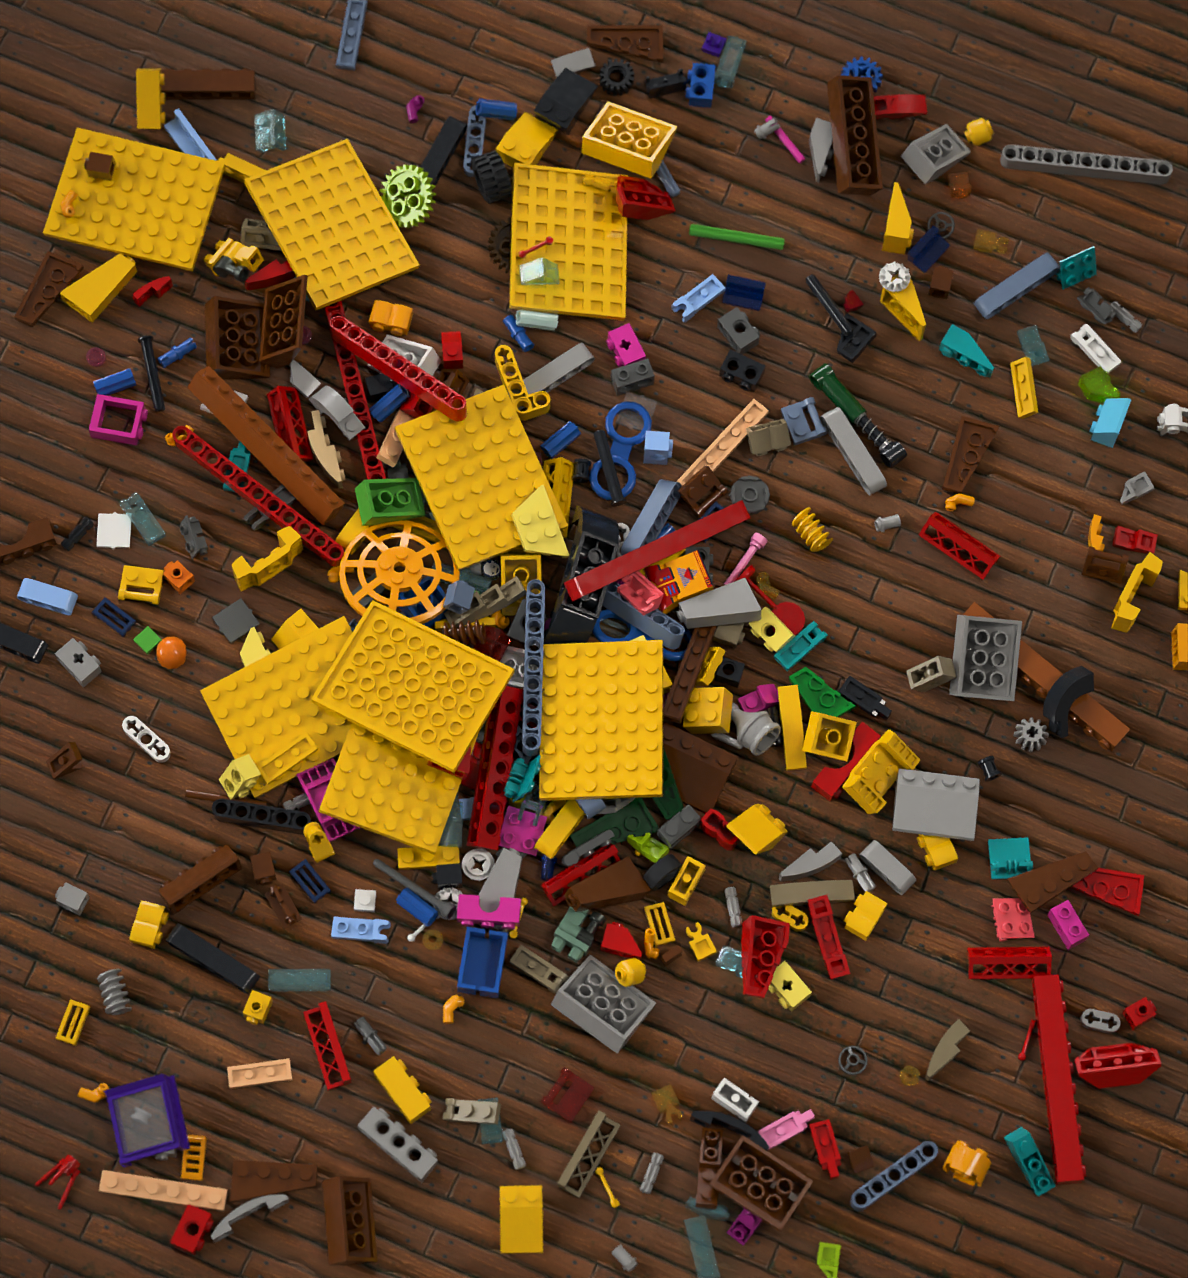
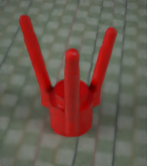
M67 1154L64 1159L62 1158L56 1166L38 1180L35 1186H39L58 1169L59 1171L48 1183L50 1186L62 1174L67 1177L72 1174L58 1205V1209L61 1210L76 1177L80 1173L78 1168L81 1164L71 1155Z

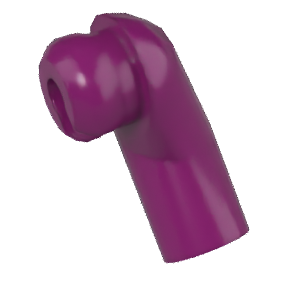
M421 95L413 97L406 106L409 123L418 122L417 111L425 102Z

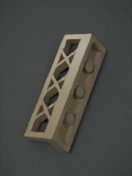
M245 218L241 229V244L248 247L252 245L258 248L282 251L266 221Z
M599 1110L561 1175L557 1186L580 1198L620 1125L607 1118L606 1114ZM603 1122L614 1127L611 1134L601 1135L600 1127ZM600 1141L602 1145L601 1152L591 1154L589 1147L591 1143ZM590 1159L592 1164L590 1171L581 1173L580 1162ZM576 1177H580L582 1184L578 1192L567 1186L570 1180Z

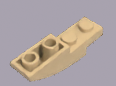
M319 410L311 411L315 430L307 431L313 455L328 479L338 488H343L342 481H345L344 470L339 469L338 463L342 462L340 451L335 450V445H330L328 434L324 435L323 428H326L325 417H320Z

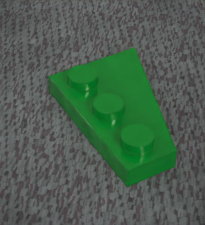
M807 667L795 672L788 678L792 685H798L799 696L810 712L840 717L855 708L853 703L848 702L838 691H834L824 680Z

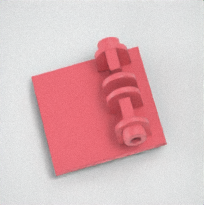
M1019 898L992 899L993 905H991L994 913L993 920L996 921L994 926L997 927L996 937L999 938V942L1013 938H1035L1031 915Z

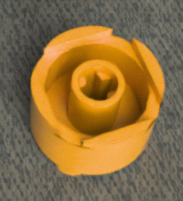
M958 1140L952 1146L942 1168L946 1173L949 1170L953 1172L955 1179L971 1186H975L977 1183L978 1187H980L991 1165V1161L987 1158L988 1153L984 1150L977 1148L975 1151L969 1148V1145L965 1142Z

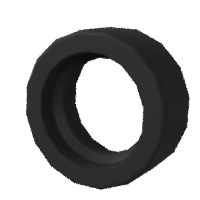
M668 854L650 867L644 874L643 879L653 891H656L669 883L679 873L682 865L673 854Z

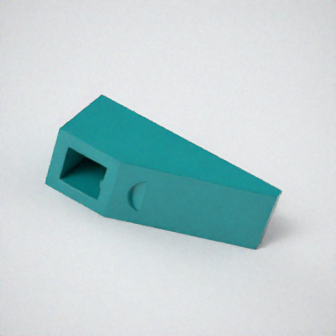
M952 324L941 341L939 351L946 357L958 360L961 365L971 367L979 375L990 378L994 370L991 362L968 332Z
M1020 1127L1004 1137L1005 1142L1036 1196H1040L1056 1187L1030 1132Z

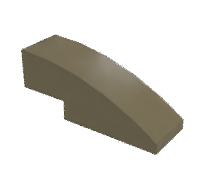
M960 1019L948 1029L936 1047L925 1076L927 1081L959 1054L960 1049L956 1045L970 1032Z

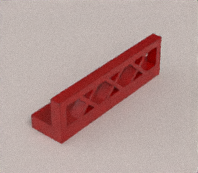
M277 386L267 393L275 433L302 461L310 462L313 460L298 391L294 387ZM286 393H291L292 402L287 398ZM291 410L296 414V420L291 416ZM295 428L300 432V438L295 434ZM299 446L304 450L305 455H300Z
M937 512L929 517L918 534L983 580L1001 557ZM930 525L936 529L937 537H931L925 533ZM943 539H951L954 548L948 549L945 547ZM959 550H967L970 559L964 560L961 558ZM975 561H983L988 565L984 572L977 569Z
M609 843L602 848H598L591 855L579 860L576 864L571 865L541 884L552 906L566 899L564 896L566 889L571 887L568 886V883L580 877L579 882L583 881L584 878L590 877L585 875V873L597 866L596 873L601 871V867L605 869L620 861L616 846ZM613 856L615 862L608 866L602 864L603 861ZM563 887L561 896L554 899L552 893Z
M1049 947L967 948L969 979H1028L1034 976L1051 975L1052 954ZM982 964L986 967L982 972L973 973V965ZM997 964H1003L1006 967L1002 972L993 970ZM1018 964H1024L1027 967L1023 972H1016L1013 969ZM1038 964H1046V972H1037L1034 968Z
M325 1001L318 1003L319 1007L304 1011L303 1013L327 1090L329 1091L352 1082L328 1005ZM321 1012L323 1019L320 1025L317 1026L311 1023L309 1015ZM319 1031L327 1034L329 1037L325 1046L316 1041ZM326 1050L335 1056L331 1065L322 1060ZM334 1070L340 1073L342 1081L330 1084L328 1077L331 1071Z

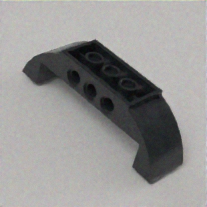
M576 506L572 524L576 525L577 529L550 625L544 631V644L587 643L599 618L608 585L572 601L564 583L616 558L619 547V527L616 520L581 506Z

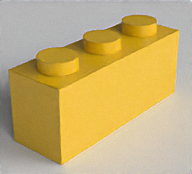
M138 68L136 70L137 129H161L162 124L166 122L165 112H162V105H165V93H162L161 85H165V75L161 73V69Z
M393 1056L373 1071L374 1076L408 1122L412 1124L431 1110L429 1105L431 1100L425 1092L421 1094L418 1090L419 1084L416 1079L406 1074L405 1070L407 1068L402 1060L399 1059L397 1061Z

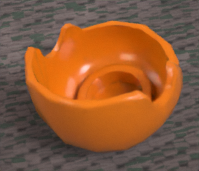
M165 637L159 642L156 655L162 667L177 669L185 663L187 649L181 639Z

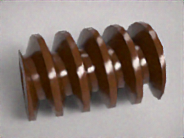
M478 619L475 620L473 626L470 620L467 621L466 626H464L462 621L459 622L458 627H456L455 622L451 623V628H448L446 622L443 624V635L466 646H469L470 643L477 645L478 641L482 645L486 643L484 623L480 625Z

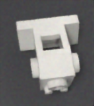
M1177 404L1165 406L1163 412L1157 417L1160 425L1157 426V431H1160V435H1164L1167 432L1169 434H1177L1180 431L1188 433V423L1182 422V416L1188 419V408L1179 407Z

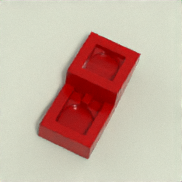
M166 276L142 286L132 294L134 302L140 307L153 294L160 299L173 287L172 279Z
M1117 526L1112 546L1146 554L1151 552L1154 554L1158 535L1141 529L1134 531Z

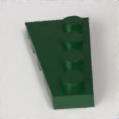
M663 745V797L652 798L666 820H668L678 812H681L684 805Z
M639 797L617 812L601 817L569 837L574 846L578 847L605 830L610 829L615 835L610 838L611 843L617 844L627 841L629 835L639 837L645 836V833H656L659 827L644 801ZM600 845L593 848V850L600 848Z

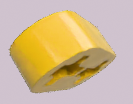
M792 905L772 908V916L777 921L790 923V928L797 932L806 929L808 917L804 912ZM781 907H784V912L787 913L789 916L783 913L781 914V916L778 915V910L776 908L780 909ZM791 917L795 919L803 918L802 922L804 925L799 924V926H796V921Z

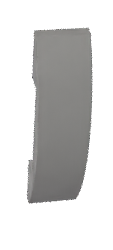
M287 1195L263 1196L239 1206L229 1213L216 1227L211 1235L214 1243L233 1233L230 1227L231 1224L267 1205L270 1212L287 1204L289 1202Z

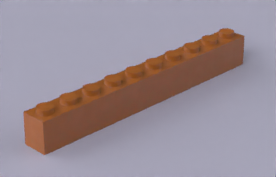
M210 366L198 371L187 388L322 525L333 520L345 503Z
M975 602L963 614L966 616L994 618ZM1020 639L1017 675L1021 677L1020 679L1027 686L1031 685L1036 689V693L1045 699L1053 684L1063 674ZM1088 694L1078 697L1069 709L1068 719L1073 724L1081 726L1086 735L1097 739L1099 745L1105 750L1109 749L1113 752L1130 731V728Z

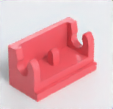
M637 571L621 579L624 584L617 588V592L643 616L659 608L664 593L642 573Z

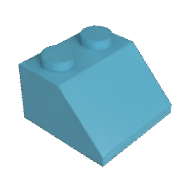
M1106 399L1104 405L1099 404L1096 415L1099 416L1098 421H1093L1089 431L1093 433L1092 441L1113 448L1131 399Z

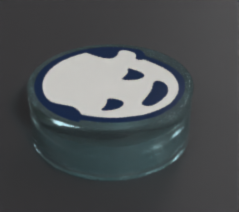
M494 559L485 561L482 565V575L487 580L498 579L501 575V564Z

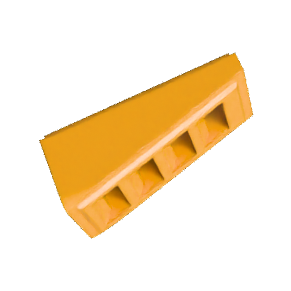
M188 1135L189 1144L190 1142L201 1143V1147L190 1146V1149L183 1151L181 1179L202 1181L207 1137ZM189 1151L200 1152V1155H189ZM188 1160H197L199 1164L188 1163ZM187 1168L199 1169L198 1173L187 1172Z

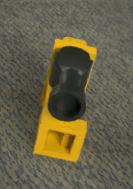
M228 238L226 241L219 240L215 245L216 253L214 255L207 254L204 258L206 266L212 270L215 276L225 278L231 274L240 282H245L249 277V271L254 273L264 261L258 247L252 245L247 247L237 241L234 242L231 238ZM251 259L256 260L254 264H251Z

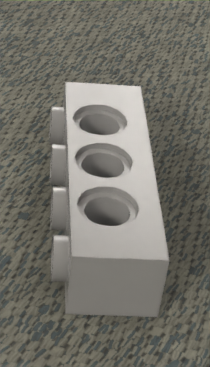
M373 1107L357 1125L358 1130L422 1183L437 1166V1154L430 1148L425 1150L420 1145L421 1141L413 1134L411 1136L407 1135L404 1132L405 1128L399 1122L393 1123L389 1120L388 1117L390 1115L382 1108L378 1110ZM386 1125L389 1127V1131L386 1134H380L377 1131L379 1126ZM401 1138L405 1141L403 1147L397 1148L393 1145V1142ZM412 1152H419L421 1154V1158L418 1161H412L409 1156Z

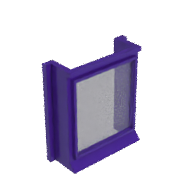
M159 1074L104 1091L109 1104L120 1157L119 1162L123 1168L132 1166V1161L170 1150L179 1149L184 1151L190 1149L174 1075Z

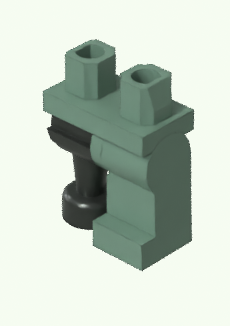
M569 907L554 933L551 948L559 953L562 952L565 945L572 948L568 958L577 963L583 955L586 957L593 945V936L598 926H603L607 919L602 914L593 911L589 917L591 923L584 929L581 925L590 910L575 912L572 907Z

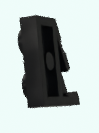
M846 313L845 317L854 328V332L849 336H845L841 331L837 353L853 363L874 340L877 333Z

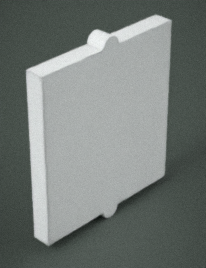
M116 512L113 514L98 513L97 547L111 548L112 550L115 548H130L132 515L117 514Z

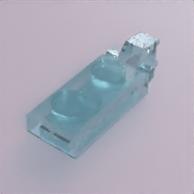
M458 792L441 836V847H462L464 807L463 802H458Z

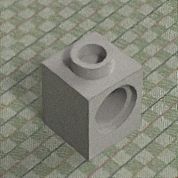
M66 882L63 887H59L55 895L59 906L77 915H81L90 898L87 892Z

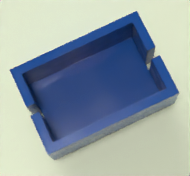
M467 927L457 992L476 995V991H480V996L498 998L508 933L489 930V939L485 938V929Z

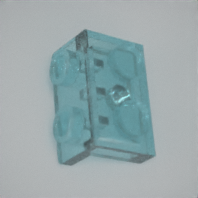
M275 109L254 115L256 150L260 153L273 148H278L281 151L286 150V120L284 115Z

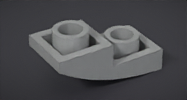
M589 48L551 60L556 77L559 76L565 67L574 73H581L596 67Z

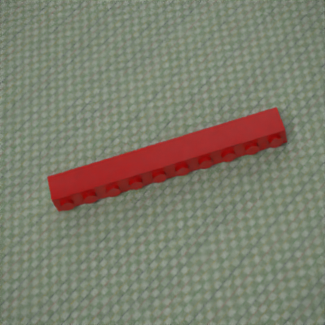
M1059 974L1034 976L1031 982L1056 1185L1079 1184L1084 1180L1083 1177H1086V1167L1081 1162L1084 1150L1083 1145L1079 1144L1078 1137L1081 1136V1126L1076 1121L1079 1109L1078 1103H1074L1073 1096L1076 1095V1085L1071 1080L1074 1068L1073 1062H1069L1068 1055L1071 1054V1044L1066 1039L1069 1027L1068 1022L1064 1021L1063 1014L1066 1013V1003L1061 998V993L1064 992L1063 981H1059Z

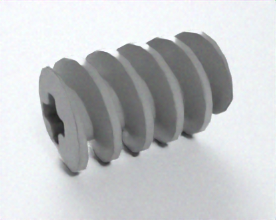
M112 969L97 977L98 982L101 983L99 988L103 991L101 996L105 998L103 1004L108 1006L105 1008L107 1014L119 1015L132 1010L131 1007H125L130 1000L123 999L128 992L121 991L122 988L126 987V984L119 983V981L124 979V976H117V973L121 972L122 969Z

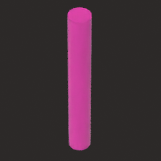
M768 116L765 121L772 120V116ZM781 128L774 131L795 159L802 163L805 160L804 156Z

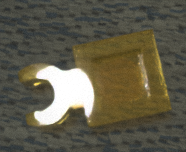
M977 229L973 249L992 253L994 248L999 253H1006L1007 248L1002 247L1000 244H1008L1009 239L1007 237H1000L998 239L995 232Z
M671 1084L651 1094L660 1113L667 1112L666 1120L668 1124L671 1125L673 1123L670 1118L672 1114H676L679 1120H682L681 1111L675 1109V1106L679 1105V1101Z

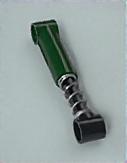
M824 363L809 375L811 383L818 390H822L834 405L842 410L852 424H857V427H861L863 429L862 432L868 435V439L873 440L874 445L879 447L882 461L889 468H893L907 457L906 450L899 442H892L889 438L887 439L882 434L883 432L878 430L877 425L875 426L871 419L867 418L866 409L836 378L834 371L828 364Z

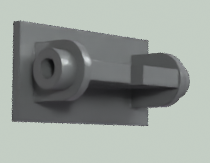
M1088 287L1083 292L1084 295L1077 297L1081 302V306L1089 310L1099 323L1108 324L1113 321L1112 318L1117 314L1115 309L1106 300L1101 305L1099 304L1103 297L1093 288Z
M186 515L180 523V532L184 535L187 552L190 553L191 559H194L198 553L200 556L206 555L208 553V546L204 536L197 537V535L203 533L199 520L196 517L188 518V515Z

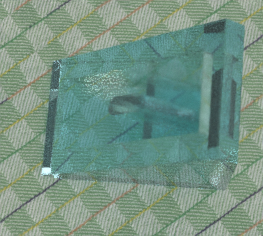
M544 257L519 265L521 285L560 283L558 264Z

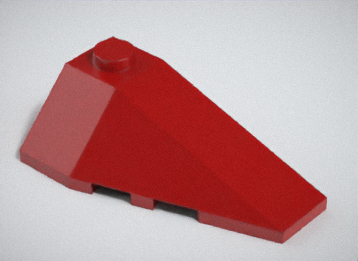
M751 915L743 922L741 937L743 995L762 999L765 997L776 967L779 965L780 958L788 945L790 923Z

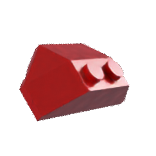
M622 175L618 177L616 201L622 217L650 220L676 211L669 193L662 192L648 180Z
M1134 1043L1091 1047L1074 1060L1079 1077L1099 1089L1140 1084L1161 1067L1157 1049H1149Z

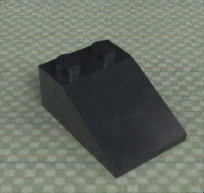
M565 67L543 94L534 109V113L537 118L569 135L598 88V85Z

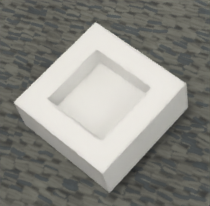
M355 889L354 911L375 912L376 891Z

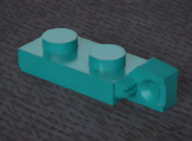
M239 441L238 448H233L229 460L247 473L251 452ZM227 470L226 476L231 475L233 471ZM245 481L240 482L238 486L244 487ZM226 484L223 485V490L235 492Z

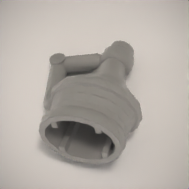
M732 702L731 719L737 729V739L723 733L711 735L715 740L724 742L737 749L745 747L753 755L758 756L774 744L780 734L781 727L778 723L772 721L768 712H745Z

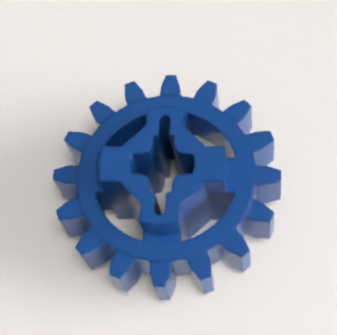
M860 56L859 61L854 57L852 63L846 62V67H843V74L841 76H849L851 74V76L873 78L871 76L873 74L874 81L872 80L873 92L876 93L878 87L881 86L883 74L880 73L881 67L876 68V61L870 63L869 57L864 61L863 57Z

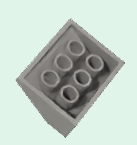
M957 615L953 665L957 678L950 681L949 695L1014 701L1022 621Z
M899 768L895 786L892 831L974 841L980 779Z
M589 955L558 990L551 1005L618 1054L654 1008L656 1002L634 986H622L616 979L615 972L592 955Z

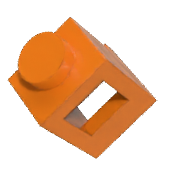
M178 560L175 563L171 561L164 567V579L180 595L195 582L194 575ZM178 571L181 572L180 575H178V576H175V575H174V574L177 573Z

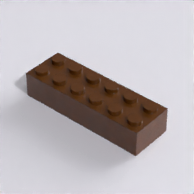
M838 75L827 82L838 194L873 195L883 189L872 78Z

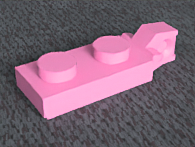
M811 1109L803 1114L799 1110L793 1111L762 1128L758 1133L769 1145L768 1150L803 1132L804 1129L808 1128L806 1123L814 1119L815 1116Z

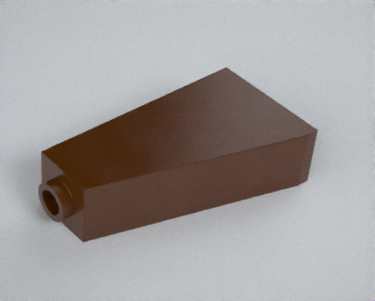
M628 856L571 886L564 896L568 905L575 912L642 900L651 889Z

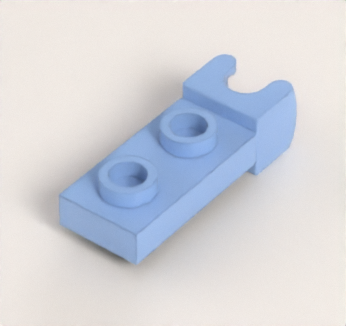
M712 274L686 295L677 299L672 304L673 312L681 309L684 310L682 322H687L695 313L725 291V287Z
M333 917L331 937L333 939L387 944L389 942L387 936L380 934V931L382 929H389L391 924L390 921L381 919Z

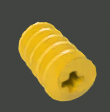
M808 507L796 515L792 521V526L797 527L796 531L801 534L803 540H806V545L811 546L810 550L817 552L826 548L833 538L826 539L829 532L822 534L825 528L824 525L817 527L820 520L813 521L816 515L815 513L808 515L811 510Z

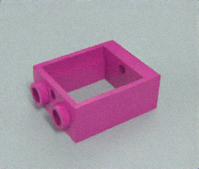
M97 394L89 426L91 438L137 445L138 440L143 437L144 429L141 427L148 415L144 402ZM106 405L136 410L132 433L101 428Z

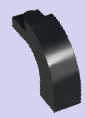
M1083 666L1071 669L1058 678L1049 690L1044 702L1043 716L1050 719V731L1059 737L1064 738L1068 736V713L1073 702L1081 695L1094 691L1093 672Z

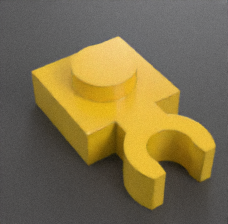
M697 922L695 924L697 932L693 933L687 927L686 934L693 938L689 945L699 962L716 954L717 951L708 933L702 936V927Z

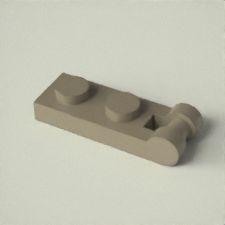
M520 945L509 961L510 964L547 987L554 994L558 992L562 983H565L569 978L564 972L523 945ZM551 974L556 976L554 982L548 980Z
M446 1098L445 1105L447 1107L446 1112L443 1113V1120L498 1125L501 1109L500 1103ZM455 1107L459 1108L458 1114H454Z

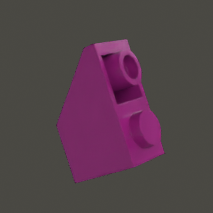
M744 1209L727 1233L744 1246L763 1220Z

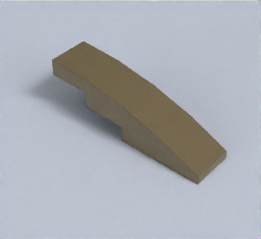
M516 576L501 587L495 584L482 594L476 591L473 594L470 610L462 614L448 610L444 615L450 626L452 622H455L456 627H458L460 621L467 625L468 620L473 623L476 619H482L525 596L526 590L520 579Z
M853 880L810 881L770 885L772 907L808 905L807 900L826 894L830 904L855 901Z

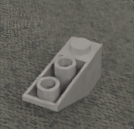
M818 118L815 120L809 139L816 182L820 181L821 176L825 177L828 168L825 165L827 159L831 160L834 149H831L833 144L831 122Z

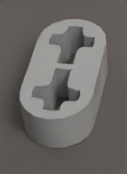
M1087 1009L1080 1017L1082 1026L1090 1030L1112 1034L1120 1027L1119 1017L1112 1013ZM1091 1014L1092 1018L1099 1020V1022L1093 1021L1089 1024L1088 1019H1085V1017ZM1109 1019H1112L1116 1026L1108 1028V1024L1102 1023V1021L1108 1022Z

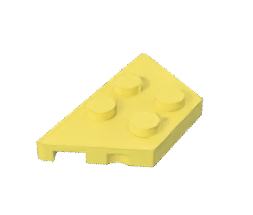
M541 485L512 513L524 551L528 553H541L547 556L557 555L562 556V558H568L569 552L544 485Z

